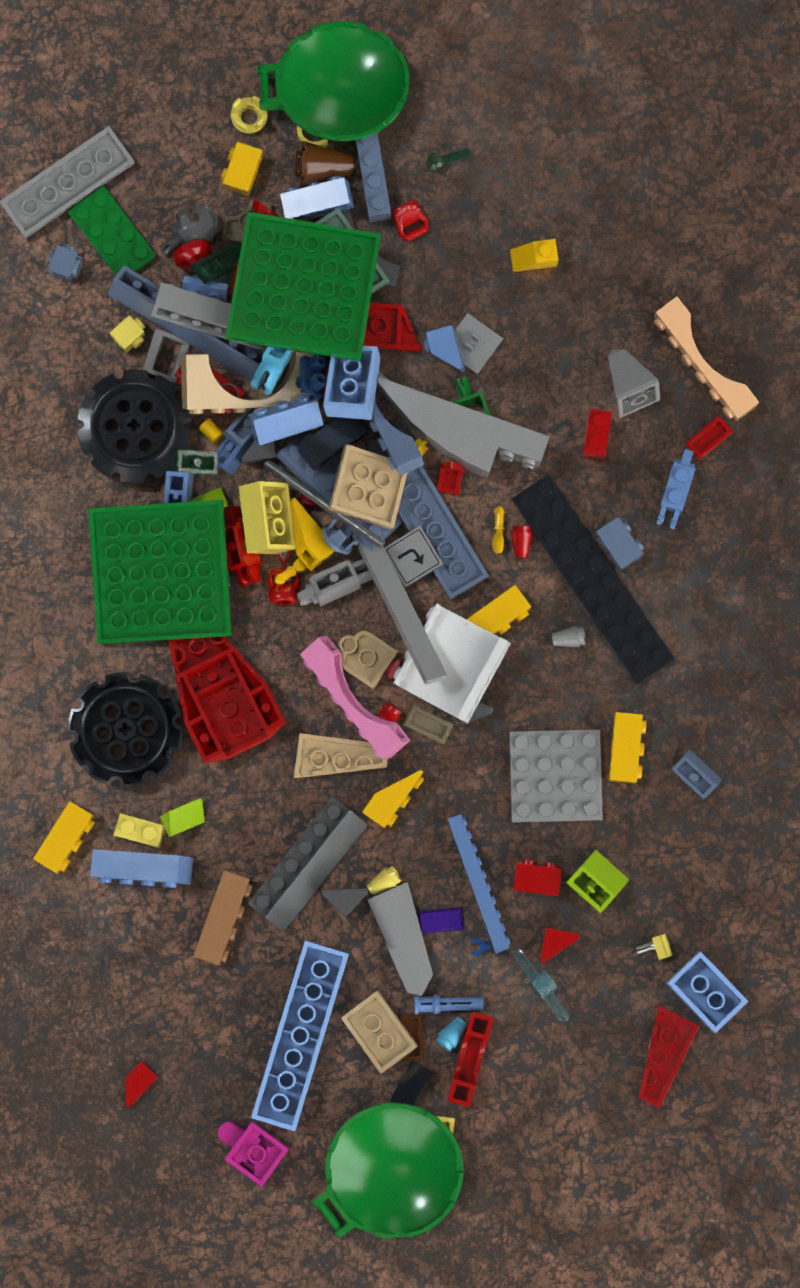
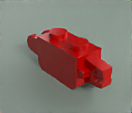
M240 506L226 508L227 566L230 571L236 572L238 584L241 587L249 586V582H252V584L258 583L260 581L258 565L262 564L260 554L247 553Z

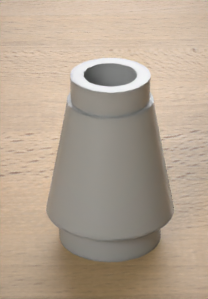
M576 625L552 633L553 645L565 647H581V645H585L584 627Z

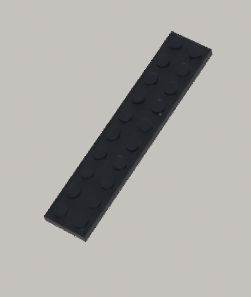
M549 474L511 498L516 509L527 525L530 526L531 531H533L636 685L675 660Z

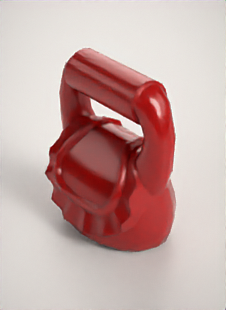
M412 199L391 210V218L396 223L397 232L405 241L410 242L427 233L429 229L428 219L420 210L416 200ZM421 220L424 223L406 234L404 233V228L414 222Z
M274 568L270 571L267 584L269 587L268 599L272 604L293 605L298 602L297 593H299L298 589L301 581L299 573L292 576L295 577L294 582L289 581L277 584L274 582L273 577L282 573L287 568Z

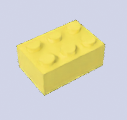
M258 481L239 486L247 553L279 554L296 550L288 483Z

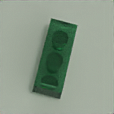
M237 241L195 262L191 269L204 284H207L236 269L242 245Z

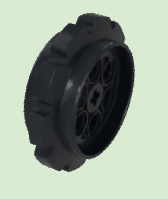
M139 369L124 370L123 377L120 379L111 374L93 386L95 396L92 398L85 397L80 406L78 420L84 423V427L77 431L79 444L84 455L92 454L94 456L91 461L92 466L109 479L118 474L122 483L133 485L145 484L146 478L149 475H153L158 480L166 476V471H173L176 468L174 458L185 456L192 437L191 432L185 430L187 425L192 424V417L189 414V410L182 409V399H176L178 394L177 387L161 375H158L155 379H150L148 371ZM121 403L130 404L127 412L118 411ZM144 403H150L152 410L144 413L140 409ZM109 422H117L118 428L115 431L106 430ZM137 422L140 427L136 428V431L133 432L129 426H133V423ZM154 423H162L163 429L160 432H153L151 427ZM127 441L129 443L128 448L125 451H119L117 449L119 442ZM148 441L151 443L150 450L146 452L139 449L140 444Z
M117 672L106 675L103 685H99L94 681L80 693L78 700L81 702V706L78 709H71L67 732L75 735V740L69 744L75 760L80 766H90L88 774L92 778L108 786H111L115 780H119L122 788H135L146 785L148 775H153L158 779L173 765L174 760L170 755L173 751L179 752L181 750L184 738L183 726L176 724V720L182 717V713L172 694H161L163 689L161 683L143 674H140L138 679L133 680L129 672ZM132 703L140 705V711L136 715H131L128 712V708ZM111 706L116 707L118 710L114 718L106 716V710ZM145 721L154 722V729L149 733L144 732L142 729ZM125 724H127L129 728H132L131 731H128L127 736H125L123 732H120V730L124 728ZM103 727L109 730V736L104 740L99 739L97 735L98 730ZM137 742H144L146 745L145 751L141 754H137L134 751V745ZM116 745L123 747V754L120 757H113L111 753L112 748Z

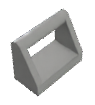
M155 329L143 370L148 371L149 377L156 378L158 375H161L171 383L178 385L175 382L177 378L174 377V374L181 366V354L188 353L190 344L175 335ZM164 340L181 345L171 376L155 371Z

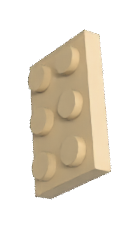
M379 991L373 993L341 1017L380 1074L419 1047Z

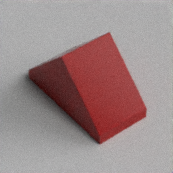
M545 928L539 960L541 963L546 962L581 937L576 933Z

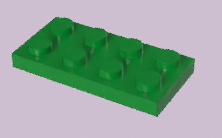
M104 186L68 211L69 216L115 276L123 265L134 272H138L157 258L154 251Z

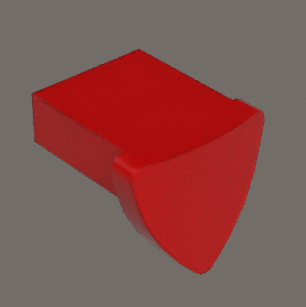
M455 462L439 464L438 470H440L437 491L459 496L462 474H465L466 469Z

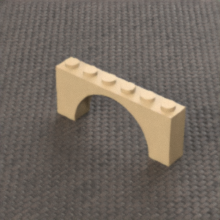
M292 352L289 368L282 382L270 395L250 400L237 398L226 392L219 385L211 371L208 354H181L182 409L189 410V414H202L203 409H211V413H225V409L233 408L234 413L247 412V408H269L275 406L280 401L289 402L296 400V397L299 395L308 394L300 392V388L296 386V378L300 376V358L304 355L312 358L318 354Z

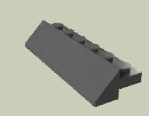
M332 796L247 904L284 932L368 824Z

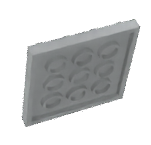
M600 730L509 732L512 823L603 820Z

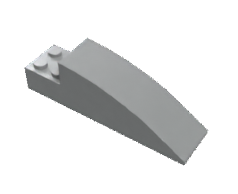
M378 378L377 390L408 427L420 438L428 441V445L451 461L462 465L465 469L488 479L496 454L500 455V459L512 463L514 460L520 462L521 466L526 469L534 470V467L539 469L550 436L395 382Z

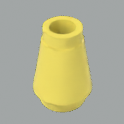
M393 866L390 868L386 867L367 884V888L375 896L397 887L398 883L402 882Z

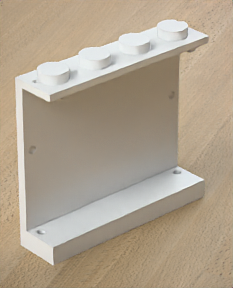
M436 604L435 607L429 609L426 615L428 620L424 629L447 674L446 679L425 685L407 650L404 656L406 659L402 667L399 666L393 676L395 679L394 684L468 724L511 643Z

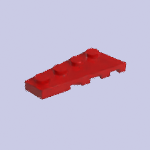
M659 1005L639 1098L660 1109L700 1026Z

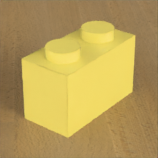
M120 813L114 836L160 848L165 827L164 825Z

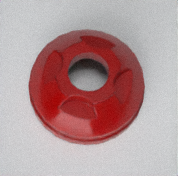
M195 240L185 243L173 252L172 260L177 267L187 270V272L202 270L212 255L211 245L206 240Z

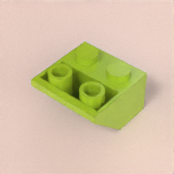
M595 849L567 880L566 884L600 914L627 884L629 879Z

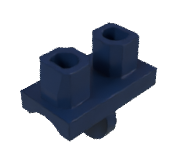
M304 355L300 358V376L296 378V386L300 388V392L312 394L316 399L323 397V387L326 386V377L322 374V369L326 367L325 358L319 355H315L312 358Z

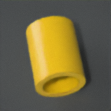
M210 418L199 427V430L212 444L223 435V431Z

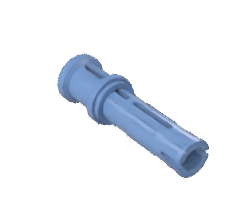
M414 994L415 1015L422 1012H433L434 1015H438L440 1011H483V996L440 997V995L433 994V996L419 997ZM451 1003H470V1004H454V1005H452Z

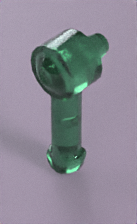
M463 148L460 151L443 156L432 153L427 157L426 167L431 172H437L444 164L470 158L471 151L468 148Z

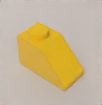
M556 239L534 241L510 249L513 272L556 267L558 265Z

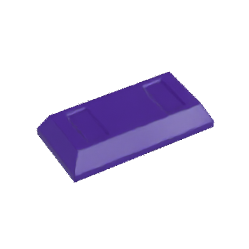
M462 907L417 911L422 934L464 930Z

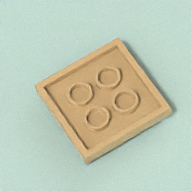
M346 444L343 449L328 510L391 530L395 525L407 473L399 476L396 469L392 470L390 468L387 457Z

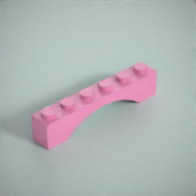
M328 636L318 637L300 654L304 659L305 666L313 670L317 675L320 685L328 689L332 700L343 708L346 718L358 727L359 734L363 739L369 741L373 746V752L383 760L391 758L410 741L396 722L387 721L375 716L355 698L344 677L341 652Z

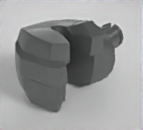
M205 204L195 206L200 220L194 223L189 218L185 209L179 210V221L171 225L174 236L158 246L159 249L168 258L178 247L195 240H206L210 243L220 233L217 214Z

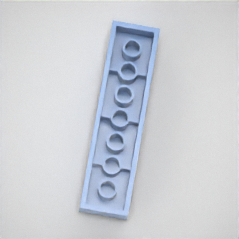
M308 941L304 942L251 1116L252 1119L296 1131L349 954Z

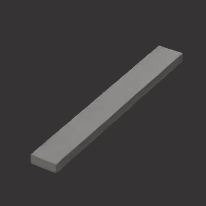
M353 533L352 537L355 540L357 536ZM360 540L357 548L424 684L445 680L447 674L384 547L381 549L375 547L371 551Z

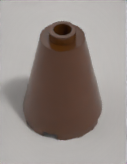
M299 141L297 144L301 146L300 151L296 150L295 176L300 178V181H296L298 186H306L312 182H327L329 178L334 176H341L342 178L351 177L353 172L357 170V160L353 159L352 154L305 141Z

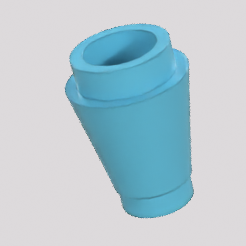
M456 1017L455 1020L437 1034L438 1038L435 1041L450 1052L452 1048H456L467 1023L461 1018Z

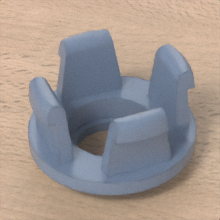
M334 517L331 520V524H326L322 528L324 540L334 551L349 554L353 549L352 545H358L361 538L357 537L351 542L349 537L353 532L345 524L339 528L335 526L339 519Z

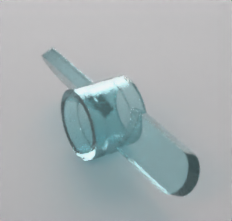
M517 949L514 951L513 956L559 1021L564 1023L569 1020L567 1011L553 994V991L558 987L547 971L544 969L538 973L521 950Z

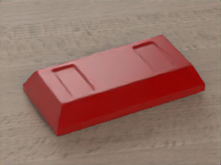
M718 415L690 438L685 445L700 460L731 435L733 431Z

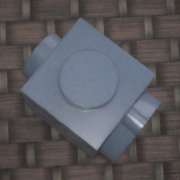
M64 244L63 247L57 245L55 251L52 250L50 252L48 271L52 276L71 282L73 277L77 278L80 273L83 257L76 252V248Z

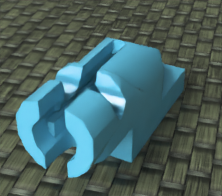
M268 346L262 355V362L255 372L251 386L257 390L262 382L263 375L267 376L270 373L264 384L265 390L263 393L270 395L292 357L293 350Z

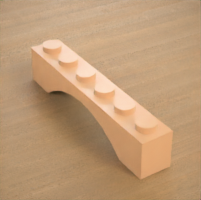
M675 297L655 313L654 322L661 331L665 330L669 336L668 341L675 349L679 348L683 354L681 356L683 361L688 366H693L696 370L695 375L702 384L706 383L710 388L709 394L716 402L720 401L724 406L722 410L729 419L733 418L736 422L758 405L759 401L746 384L734 382L723 377L703 359L692 336L691 313L678 297Z

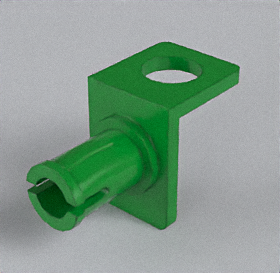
M461 377L462 384L459 378L454 381L460 399L453 403L466 408L481 403L484 414L491 416L482 391L473 394L467 377Z

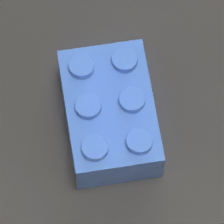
M363 346L361 361L337 357L330 358L323 404L327 417L372 420L381 359L378 347Z
M701 951L692 956L666 982L669 988L713 1033L721 1029L748 1002Z

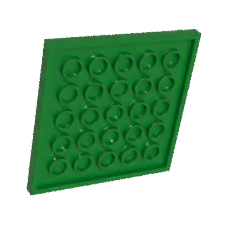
M248 212L226 339L361 361L381 234Z
M223 500L88 509L97 644L232 636Z

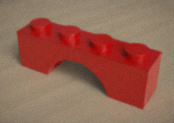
M471 1011L447 1101L470 1107L479 1068L492 1028L493 1017Z

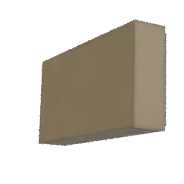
M413 705L403 725L444 745L454 724Z

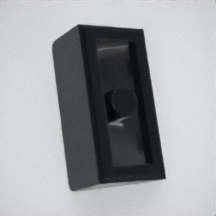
M411 1061L389 1101L414 1105L432 1072Z

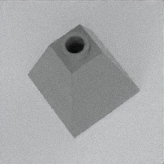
M615 349L609 353L608 362L619 418L660 401L659 381L649 370L625 349Z

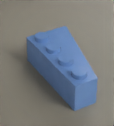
M93 849L90 877H97L98 882L111 883L112 879H119V884L133 885L134 880L141 881V885L155 886V882L163 883V887L176 888L177 884L191 885L193 858L179 855Z

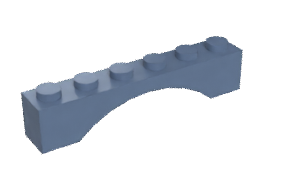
M374 400L372 420L368 422L373 433L378 432L380 436L377 440L382 451L387 450L389 454L387 461L392 470L396 469L400 476L424 465L422 455L413 437L393 427L383 417L377 407L376 400Z

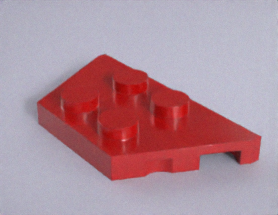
M370 303L363 346H375L383 350L421 351L420 344H418L403 305Z

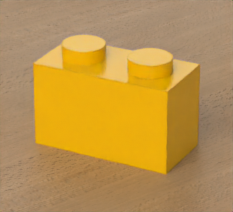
M240 142L236 143L235 148L231 147L228 155V160H230L228 169L224 168L221 175L224 189L249 197L263 158V150Z

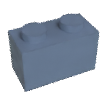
M617 517L597 530L595 536L618 570L621 571L643 556L642 550L644 547L637 538L633 539L629 533L631 528L625 520L621 521Z

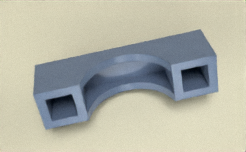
M375 133L366 138L355 140L369 223L391 219L378 133Z

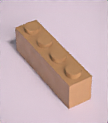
M225 870L223 871L193 957L218 966L221 965V962L226 963L230 952L229 949H226L229 940L234 941L238 929L234 925L237 919L241 920L245 907L242 906L244 897L249 898L253 885L249 884L250 879Z

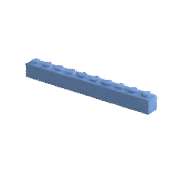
M461 814L448 818L449 826L495 953L507 950L511 943L509 937H505L504 931L506 929L504 924L499 921L501 915L499 910H496L494 907L496 904L494 896H490L491 888L489 883L486 884L484 878H487L485 871L480 868V865H482L480 857H476L475 852L477 849L475 844L471 843L470 830L467 831L465 827L467 821L465 817L462 818Z

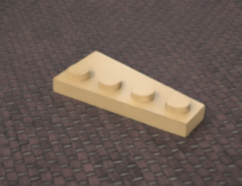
M299 733L294 779L387 768L388 758L383 760L373 752V746L369 742Z

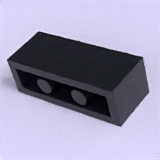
M335 417V421L332 423L327 421L323 426H320L317 429V433L313 434L310 432L301 439L303 443L297 450L314 471L342 453L346 444L352 446L363 439L370 430L362 419Z

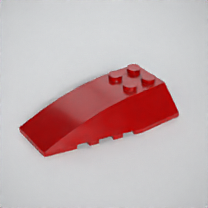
M226 636L168 640L184 715V723L204 764L230 759L270 739L286 724L267 683L230 643Z

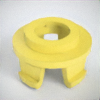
M253 96V98H238L232 105V123L242 133H256L267 122V111L259 108L260 98L257 96ZM248 109L254 110L258 116L257 121L251 125L245 124L241 119L242 113Z

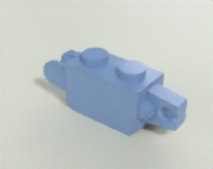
M685 449L681 460L675 459L659 505L661 509L656 524L661 525L664 521L666 510L671 511L674 514L670 521V528L675 529L679 514L683 511L695 472V464L690 463L693 451Z

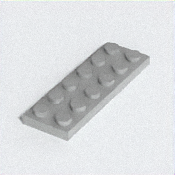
M108 126L0 200V204L26 239L134 165L135 161L110 126Z

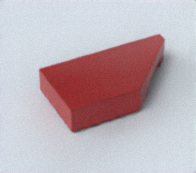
M142 1061L125 1078L127 1108L158 1078Z

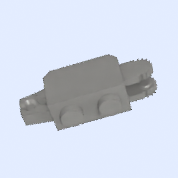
M361 559L352 564L350 561H344L313 575L309 579L310 584L305 586L306 589L297 593L301 606L313 602L314 604L318 603L321 607L360 589L361 584L373 579L369 571L359 575L356 573L367 567L364 560Z

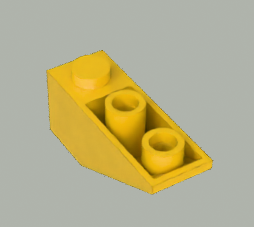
M294 497L290 502L297 548L295 551L307 568L313 571L327 561L336 551L328 546L318 523L312 519L303 505Z
M420 770L375 793L362 811V814L384 829L387 825L391 827L398 818V815L395 814L400 806L404 809L410 801L411 797L408 795L413 788L417 790L423 782L424 778L421 777L423 771Z

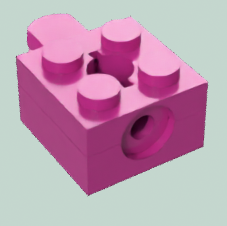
M232 1121L223 1123L218 1130L219 1139L232 1149L224 1160L261 1187L290 1148L254 1121L250 1123L246 1130Z

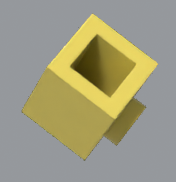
M129 315L110 332V336L127 353L133 347L137 349L145 341L144 337L146 336L143 329L146 327L138 318L133 320Z

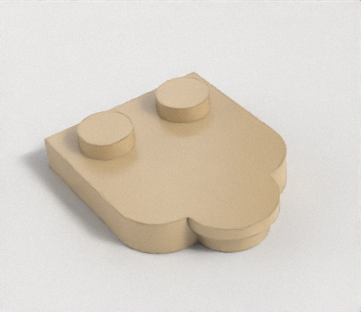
M368 631L358 632L355 636H343L338 643V649L342 654V668L373 690L399 654L397 650Z

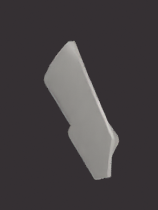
M404 883L367 901L383 934L387 949L407 993L422 996L433 973L409 885Z

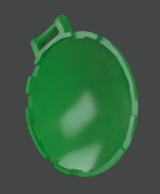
M335 21L314 26L302 36L298 35L287 46V50L282 58H280L278 64H265L257 67L261 91L259 108L264 111L284 110L298 127L314 136L327 140L352 141L366 138L381 131L398 116L406 102L409 91V71L402 52H399L393 41L380 31L376 32L367 28L365 24L357 22ZM269 77H275L277 97L270 98Z
M398 1102L370 1106L349 1118L335 1134L326 1157L325 1175L327 1188L313 1197L310 1202L314 1207H318L333 1227V1233L337 1238L342 1237L354 1227L372 1233L374 1236L393 1239V1237L419 1235L436 1226L446 1217L453 1208L461 1191L463 1160L459 1145L449 1128L438 1117L423 1108ZM328 1198L346 1220L343 1224L340 1223L325 1203Z

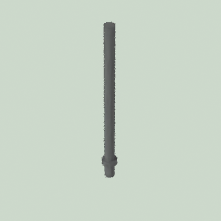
M271 460L265 462L264 467L271 471L275 478H281L381 549L384 546L385 541L352 517L328 510L329 501L286 472L282 465L278 466Z

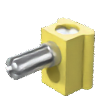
M666 933L653 937V941L636 947V950L651 946L637 951V953L641 954L656 950L659 960L673 955Z

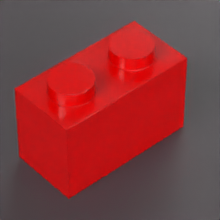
M590 408L582 457L604 460L612 417L611 411Z
M521 859V863H516L512 891L558 897L562 869L557 868V864L544 862V866H537L535 861Z

